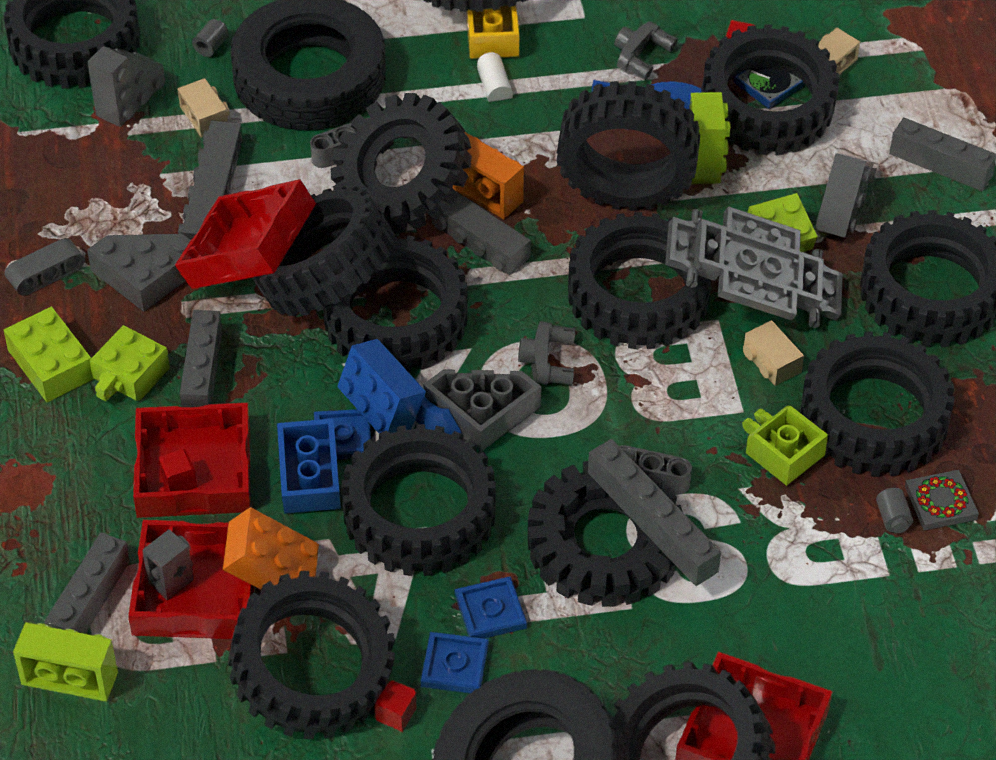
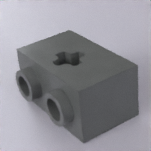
M167 530L142 550L148 584L166 600H169L194 580L192 572L193 563L189 552L190 545L184 537L176 536L171 530Z

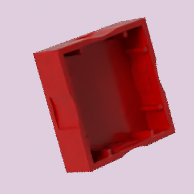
M301 179L271 185L258 190H247L219 196L203 220L201 228L189 242L175 266L191 289L273 274L316 205V202Z
M248 403L208 404L200 407L166 406L136 408L135 443L137 458L134 465L133 499L137 518L243 513L251 507L250 418ZM180 449H186L195 469L197 487L184 491H168L161 476L159 457Z
M143 520L138 548L139 567L133 581L128 613L132 636L232 639L242 608L246 609L249 597L255 593V586L223 570L229 523L194 524L185 521ZM167 530H171L176 536L184 537L189 543L194 578L193 581L169 600H166L148 584L142 551Z
M718 652L712 664L720 675L724 669L731 673L736 682L740 680L754 697L771 726L773 733L770 734V737L775 743L776 753L769 754L771 760H809L828 714L832 691L793 677L771 673L759 665ZM697 705L692 711L678 742L675 760H731L738 740L737 730L731 718L720 708Z

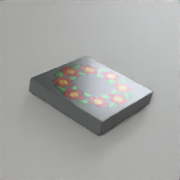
M959 470L905 481V489L923 530L978 519L979 513Z

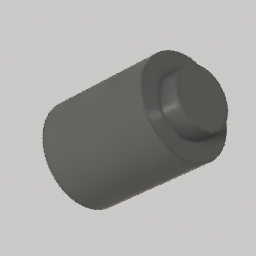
M209 20L192 40L194 49L202 56H212L229 36L228 29L222 21Z
M889 488L877 495L876 502L886 530L894 533L905 532L912 525L913 518L903 491L899 488Z

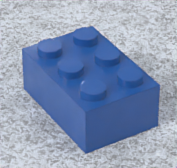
M378 339L351 346L337 386L378 433L387 430L389 434L397 432V427L405 425L406 430L412 429L426 393Z
M334 419L277 423L284 514L341 509Z

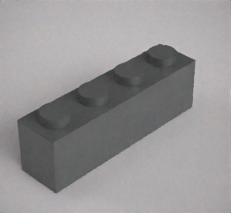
M905 117L902 118L892 135L890 155L982 192L993 176L996 153Z
M458 193L459 196L452 205L441 200L439 205L444 210V213L435 220L432 218V224L438 230L444 231L453 237L457 243H462L471 249L474 254L490 262L496 269L502 270L510 276L530 259L531 240L460 193Z
M193 310L180 389L181 407H200L212 404L223 333L220 311Z
M100 532L44 623L52 628L73 629L78 633L86 634L130 562L127 542Z

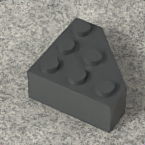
M103 46L88 60L96 116L119 127L131 119L134 113L142 105L146 104L149 98L157 90L161 89L165 83L163 64L139 53H130L120 49L114 50Z
M835 153L815 230L841 237H848L849 233H854L857 224L856 215L859 208L864 207L867 193L865 192L868 183H873L877 168L873 167L874 162Z
M183 234L107 235L87 249L90 269L144 312L186 281L175 264L191 240Z
M443 369L423 384V389L426 391L424 396L437 407L448 408L461 430L460 434H462V437L466 441L472 440L476 443L477 450L480 452L541 407V386L523 371H510V374H494V370H472V373H455V369Z

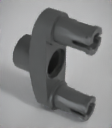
M651 21L645 23L636 31L623 27L614 42V46L622 50L617 67L647 80L654 67L637 57L649 43H655L671 52L675 48L678 38L661 30L660 26Z
M540 321L535 339H520L518 362L531 363L533 380L536 383L544 385L559 383L572 386L574 368L550 366V363H547L549 342L573 345L575 327L552 325L551 322Z

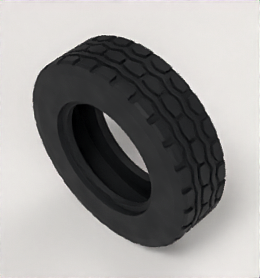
M276 0L270 2L250 14L240 24L232 39L230 49L232 73L238 98L252 114L278 127L308 131L342 125L353 120L358 114L362 115L367 110V107L375 103L385 84V43L382 31L369 14L361 10L360 7L345 0ZM308 45L331 48L347 59L345 64L335 72L312 79L289 77L281 74L270 65L284 51Z
M530 669L521 670V672L515 671L501 675L499 678H494L465 697V700L459 703L442 727L439 739L436 740L433 751L434 758L432 759L492 760L499 748L510 738L522 731L537 727L556 728L571 735L574 746L573 760H628V751L617 723L598 696L582 682H578L576 678L564 673L559 674L557 671L542 669V671Z

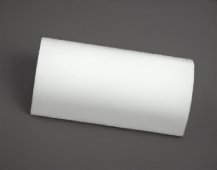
M493 52L482 55L478 59L477 69L488 102L513 98V92L500 55Z

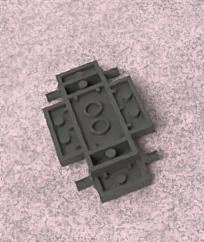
M729 206L723 214V225L702 219L703 211L700 210L698 212L699 209L692 210L691 221H685L676 217L670 220L665 265L685 271L687 273V287H696L698 285V276L713 281L719 276L718 297L791 321L797 314V308L809 312V326L813 325V328L820 326V316L837 320L841 316L843 273L832 270L823 264L822 250L815 249L812 251V255L801 252L800 230Z

